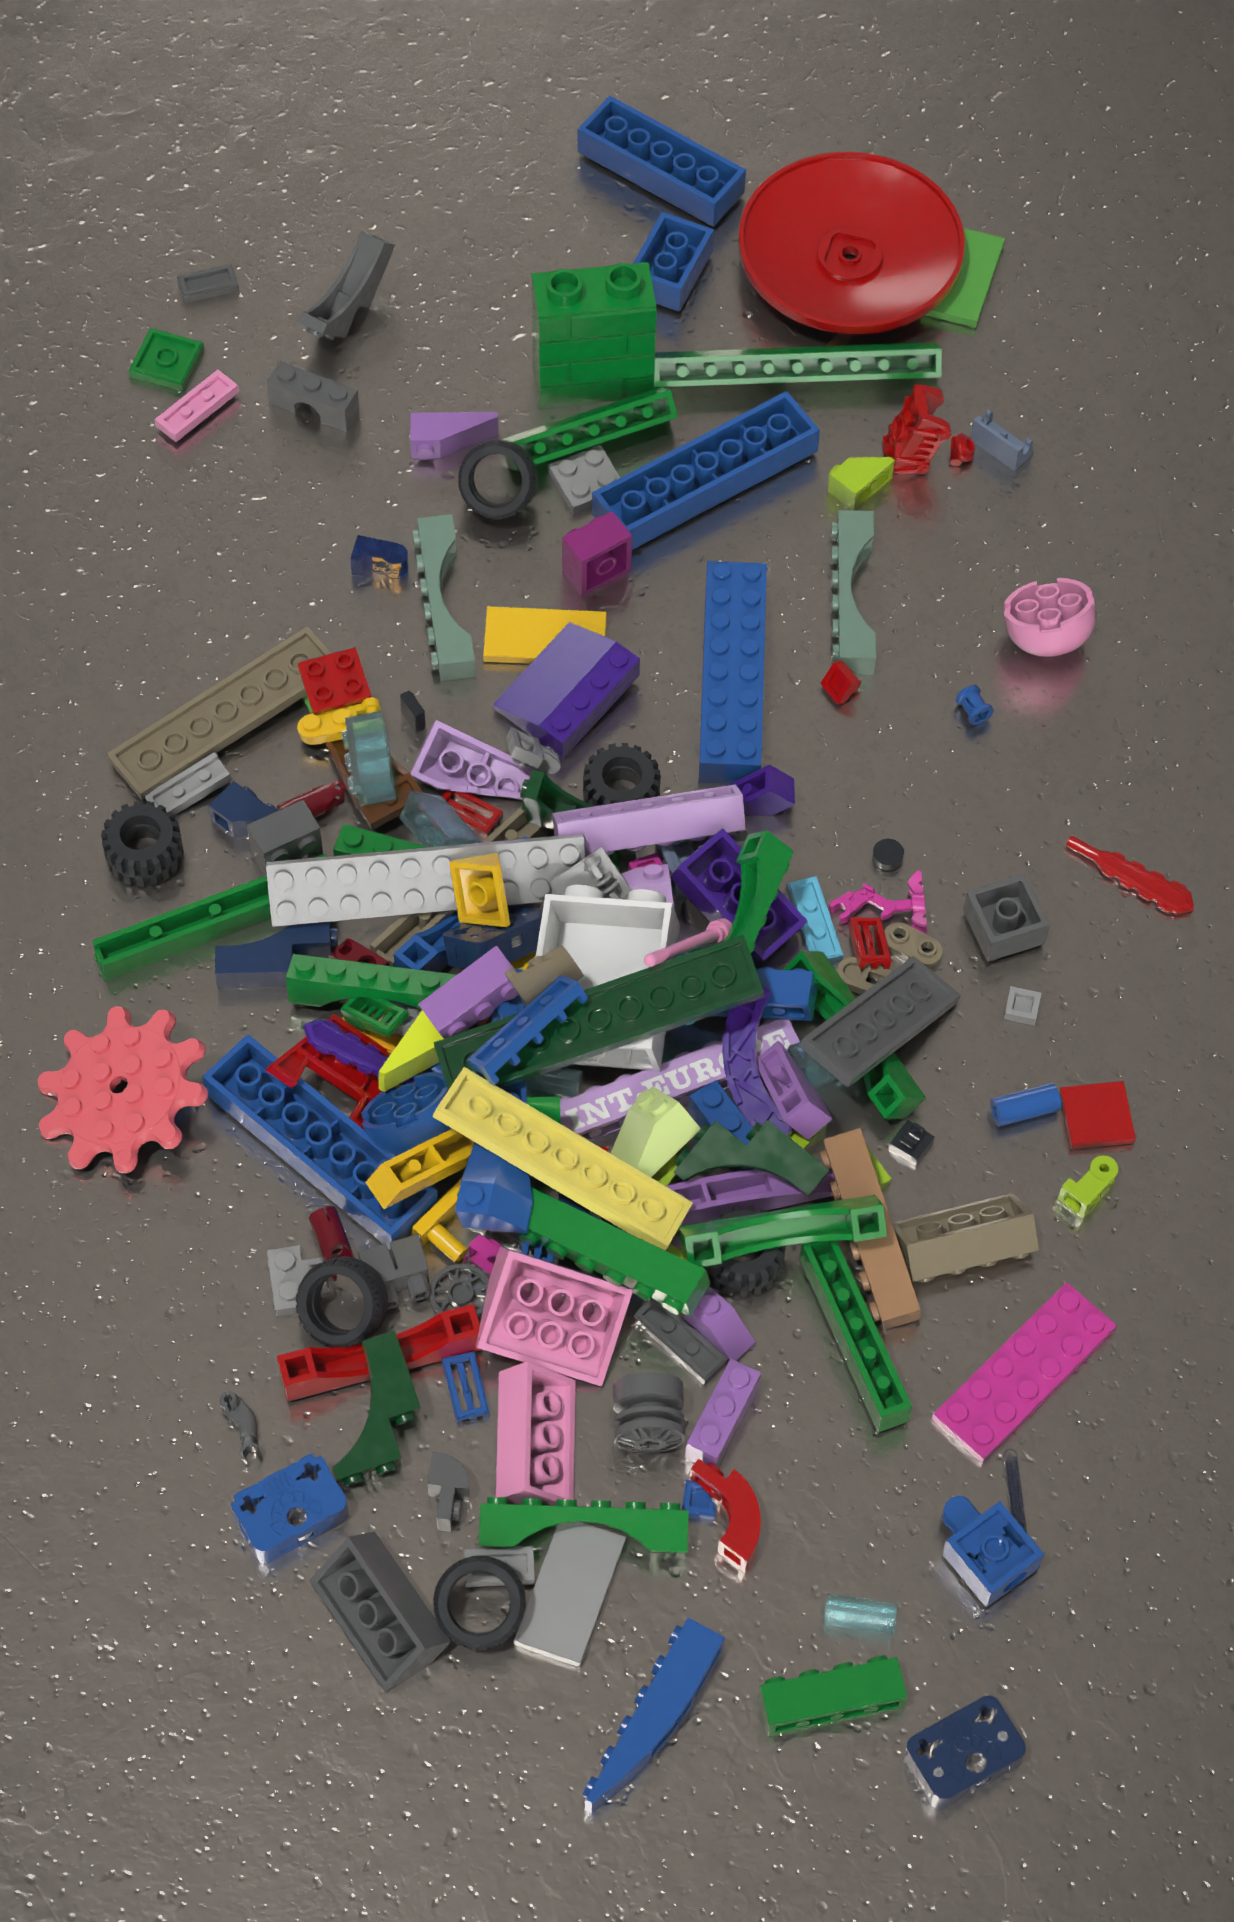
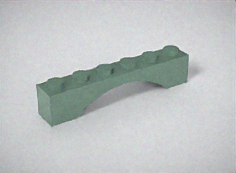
M838 510L837 522H831V539L836 540V546L831 548V564H837V570H832L831 588H837V594H832V612H837V619H832V637H837V644L832 646V662L842 660L853 671L852 673L856 675H874L876 633L868 626L859 613L853 599L851 587L857 569L872 553L874 511Z
M448 514L417 518L418 530H413L412 535L414 548H420L421 554H416L418 572H424V578L420 579L421 596H427L428 602L423 603L425 621L431 620L432 627H427L429 645H435L436 651L431 652L432 669L439 671L440 681L476 677L472 636L452 618L441 595V586L445 573L457 556L453 516Z

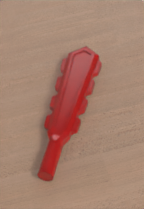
M1072 835L1068 839L1066 846L1094 861L1097 867L1101 869L1103 875L1110 879H1118L1119 884L1128 890H1136L1139 897L1147 902L1153 901L1157 903V908L1165 913L1180 915L1194 910L1192 894L1186 889L1185 885L1177 881L1170 882L1165 879V875L1155 870L1149 872L1145 870L1144 865L1136 861L1129 862L1125 859L1124 855L1118 852L1111 853L1098 850Z

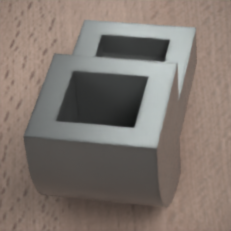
M432 1452L428 1493L431 1497H439L436 1518L437 1530L451 1532L453 1520L459 1521L461 1500L470 1501L469 1479L465 1468L458 1460L444 1453Z

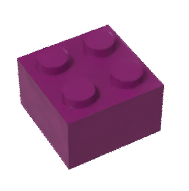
M613 511L603 516L595 517L590 523L579 529H573L562 537V573L581 597L631 571L632 535Z

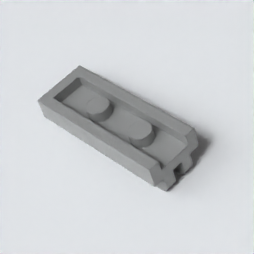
M214 752L154 789L145 796L146 801L154 802L155 807L162 805L166 807L167 813L171 811L173 815H176L221 786L228 784L233 779Z

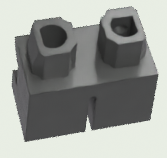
M419 1234L390 1242L391 1255L387 1243L358 1251V1258L372 1266L382 1277L381 1280L384 1281L386 1291L388 1292V1310L399 1305L396 1292L408 1289L412 1301H419L429 1297V1270Z

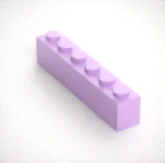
M736 784L552 813L554 836L583 834L585 855L593 853L600 847L604 849L607 855H610L615 850L628 849L637 851L644 849L646 845L652 844L668 846L676 843L677 840L689 839L691 841H700L705 839L706 836L715 835L722 828L730 836L736 834L737 831L746 830L743 794Z

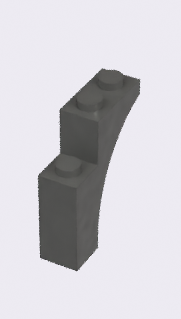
M360 231L355 246L336 281L315 305L303 311L299 323L308 327L306 332L319 338L326 337L334 340L335 336L345 338L359 306L370 308L395 244L372 233Z

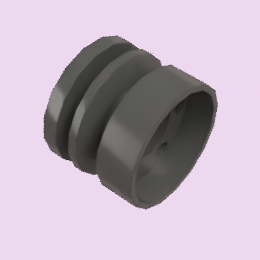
M660 1372L629 1374L613 1383V1410L618 1413L614 1417L615 1444L621 1449L639 1453L668 1451L682 1445L685 1442V1428L683 1427L685 1416L680 1412L684 1408L683 1382L676 1376Z

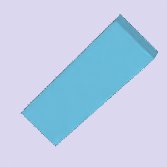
M817 876L788 882L786 889L791 903L808 921L800 930L807 951L823 952L830 963L843 960V952Z

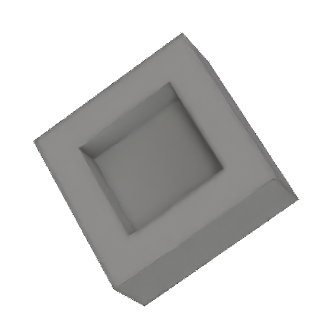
M1010 986L1004 1019L1035 1026L1042 993Z

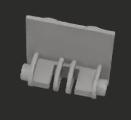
M602 847L549 882L558 895H565L566 888L571 885H587L597 888L603 892V898L627 900L628 893L632 891Z

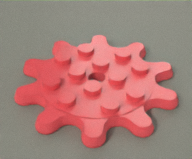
M115 1006L108 1012L107 1025L102 1033L94 1037H87L78 1030L67 1032L64 1036V1047L71 1054L68 1064L61 1070L46 1071L38 1077L39 1090L45 1095H53L58 1098L55 1109L40 1120V1134L46 1139H54L62 1134L73 1136L74 1141L68 1152V1162L74 1169L87 1167L96 1154L106 1151L113 1155V1163L116 1170L120 1173H128L136 1167L138 1150L144 1143L156 1141L165 1149H173L180 1144L182 1132L175 1125L176 1113L183 1107L200 1106L208 1098V1090L203 1084L190 1082L187 1079L189 1067L203 1058L206 1047L202 1041L194 1038L177 1044L171 1042L170 1034L176 1024V1017L171 1011L158 1010L146 1024L134 1027L131 1022L130 1012L124 1007ZM121 1080L128 1082L123 1092H113L116 1086L121 1083Z

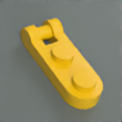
M372 697L365 699L361 704L341 707L319 714L311 713L305 715L297 725L300 739L305 744L317 745L379 732L384 727L383 718L379 715L381 711L380 701Z

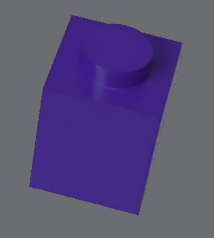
M770 764L729 784H736L743 794L744 816H773L795 805L794 778Z

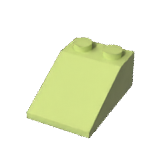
M652 1086L649 1090L640 1093L635 1103L629 1108L610 1154L647 1176L652 1177L701 1128L677 1100Z

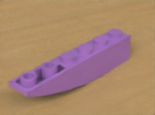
M758 1169L708 1176L666 1187L693 1202L680 1225L685 1226L710 1222L714 1216L719 1219L721 1211L727 1209L730 1213L734 1206H740L741 1210H747V1206H753L754 1212L758 1213L761 1209L767 1211L833 1196L829 1182L835 1179L832 1170L829 1169V1173L809 1197L784 1179Z

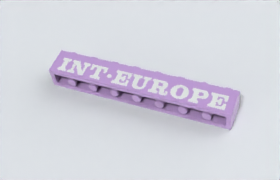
M769 1019L758 1027L756 1040L757 1058L775 1042L779 1041L796 1064L801 1063L803 1049L799 1047L801 1042L789 1020ZM711 1041L704 1045L702 1049L691 1053L682 1052L676 1055L673 1060L662 1063L660 1071L643 1070L633 1075L625 1074L610 1084L602 1087L599 1085L593 1086L581 1095L573 1098H561V1125L588 1141L595 1142L620 1132L627 1112L635 1103L638 1095L645 1090H649L652 1086L677 1100L683 1107L689 1106V1096L715 1080L718 1081L724 1091L730 1090L724 1071L722 1041Z

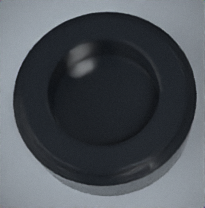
M882 839L875 844L872 859L878 868L891 871L901 866L904 858V849L898 841Z

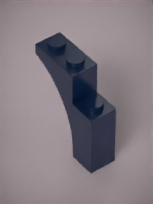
M332 921L289 925L274 935L252 943L215 946L217 988L287 987L286 975L293 954L329 958V955L332 953V946H338L337 927H332Z

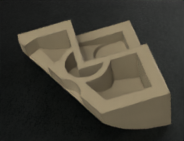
M563 945L550 950L543 956L530 959L529 965L524 971L517 973L511 968L504 973L510 985L519 994L525 1007L560 975L575 981H579L584 977L582 971Z

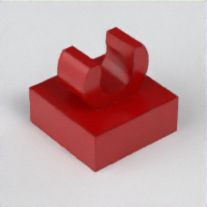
M842 660L835 661L820 682L837 704L846 703L851 694L855 693L862 684V681L858 680L852 673L853 671Z

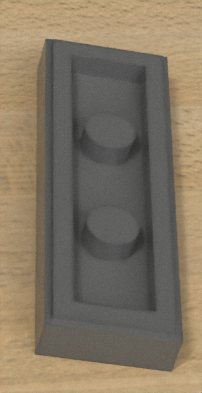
M651 1298L650 1301H647L633 1314L632 1320L705 1385L728 1363V1358L681 1315L669 1312L661 1305V1302Z

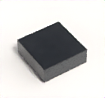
M409 690L400 694L401 712L415 733L424 730L426 726L424 709L412 691L410 692Z

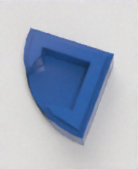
M686 1480L682 1510H688V1517L715 1521V1504L709 1494L698 1483Z

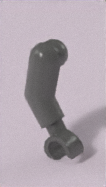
M229 1391V1396H227L226 1392H224L219 1400L221 1410L239 1427L240 1440L243 1442V1447L239 1454L243 1463L248 1465L246 1460L248 1453L256 1452L258 1458H262V1453L255 1443L257 1440L256 1416L236 1393Z

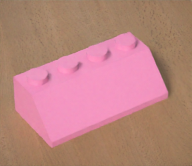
M528 1361L500 1371L496 1497L508 1498V1504L521 1505L522 1498L542 1499V1505L556 1506V1499L574 1500L575 1380Z

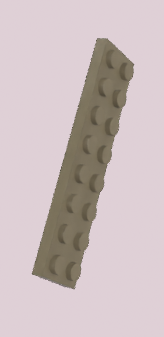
M306 626L108 752V761L139 798L144 800L146 795L210 754L219 752L306 696L298 663L328 655L331 652L311 629Z

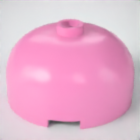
M1057 578V583L1037 586V581L1031 582L1011 593L1004 603L1006 629L1011 640L1023 651L1036 656H1059L1077 649L1090 637L1096 622V609L1092 590L1084 583L1073 579Z

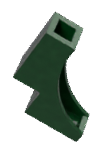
M532 770L530 779H525L522 784L520 797L524 798L522 810L526 811L527 823L554 829L552 813L594 807L561 789L545 772ZM621 849L615 850L614 853L618 854V857L634 860L637 859L639 850Z
M716 1120L711 1126L705 1123L694 1137L698 1141L691 1151L685 1148L673 1163L677 1166L674 1174L684 1182L699 1174L718 1168L746 1167L776 1175L792 1184L807 1197L813 1193L829 1173V1169L768 1120L763 1125L759 1122L755 1124L746 1136L750 1140L747 1145Z
M394 1330L364 1340L361 1344L371 1384L370 1410L364 1429L357 1442L343 1459L332 1467V1474L336 1483L344 1482L345 1487L365 1480L363 1474L376 1470L377 1475H382L397 1469L395 1463L401 1462L402 1456L390 1422L395 1421L396 1425L410 1422L416 1419L415 1413L420 1412L421 1409Z

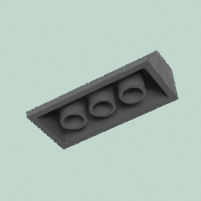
M375 1531L348 1537L310 1579V1582L385 1692L390 1691L431 1664L451 1642L443 1633L437 1620Z

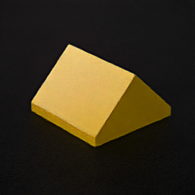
M498 853L450 861L449 865L459 923L500 927L510 926Z

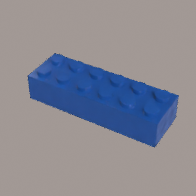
M610 95L578 128L577 152L713 227L745 193L746 169Z

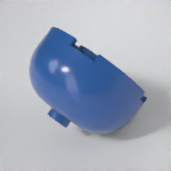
M430 1072L414 1076L415 1082L403 1085L397 1090L393 1087L385 1092H381L367 1104L361 1113L364 1119L361 1124L375 1145L389 1154L398 1156L452 1129L432 1117L448 1092L443 1073Z

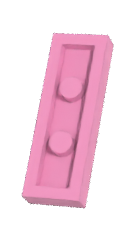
M216 370L155 419L156 427L177 442L239 393L238 385L221 371Z

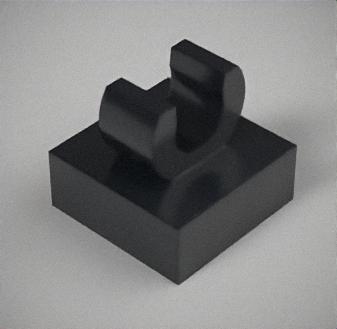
M907 1120L890 1142L889 1149L916 1166L933 1144L935 1136L925 1131V1128L919 1124Z

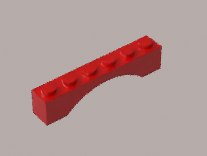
M474 1304L441 1312L411 1329L396 1334L408 1369L442 1361V1358L483 1350L476 1347L480 1324ZM361 1344L345 1348L308 1347L277 1356L287 1402L370 1380Z

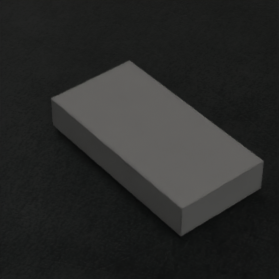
M232 264L177 276L184 304L239 291V284Z

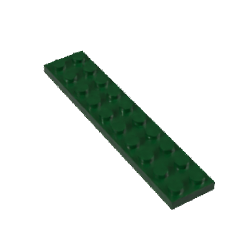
M744 935L585 989L584 992L588 996V1000L582 1004L575 999L563 1010L567 1016L563 1023L554 1018L540 1031L544 1041L538 1045L531 1039L516 1053L520 1059L516 1066L507 1061L495 1072L499 1082L495 1085L499 1088H504L765 997ZM517 1014L433 1042L448 1090L464 1067L486 1079L483 1074L472 1069L467 1059Z

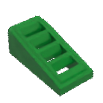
M350 998L340 1009L345 1021L352 1026L390 1037L409 1016L407 1010L382 998Z

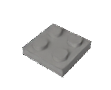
M601 445L548 464V472L572 514L591 508L592 492L620 478Z

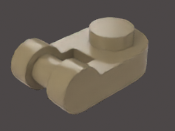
M847 957L841 960L837 967L838 974L850 991L860 995L874 986V984L867 982L869 977L875 979L876 983H878L892 972L889 969H883L879 965L877 969H871L870 964H866L865 968H859L856 957Z

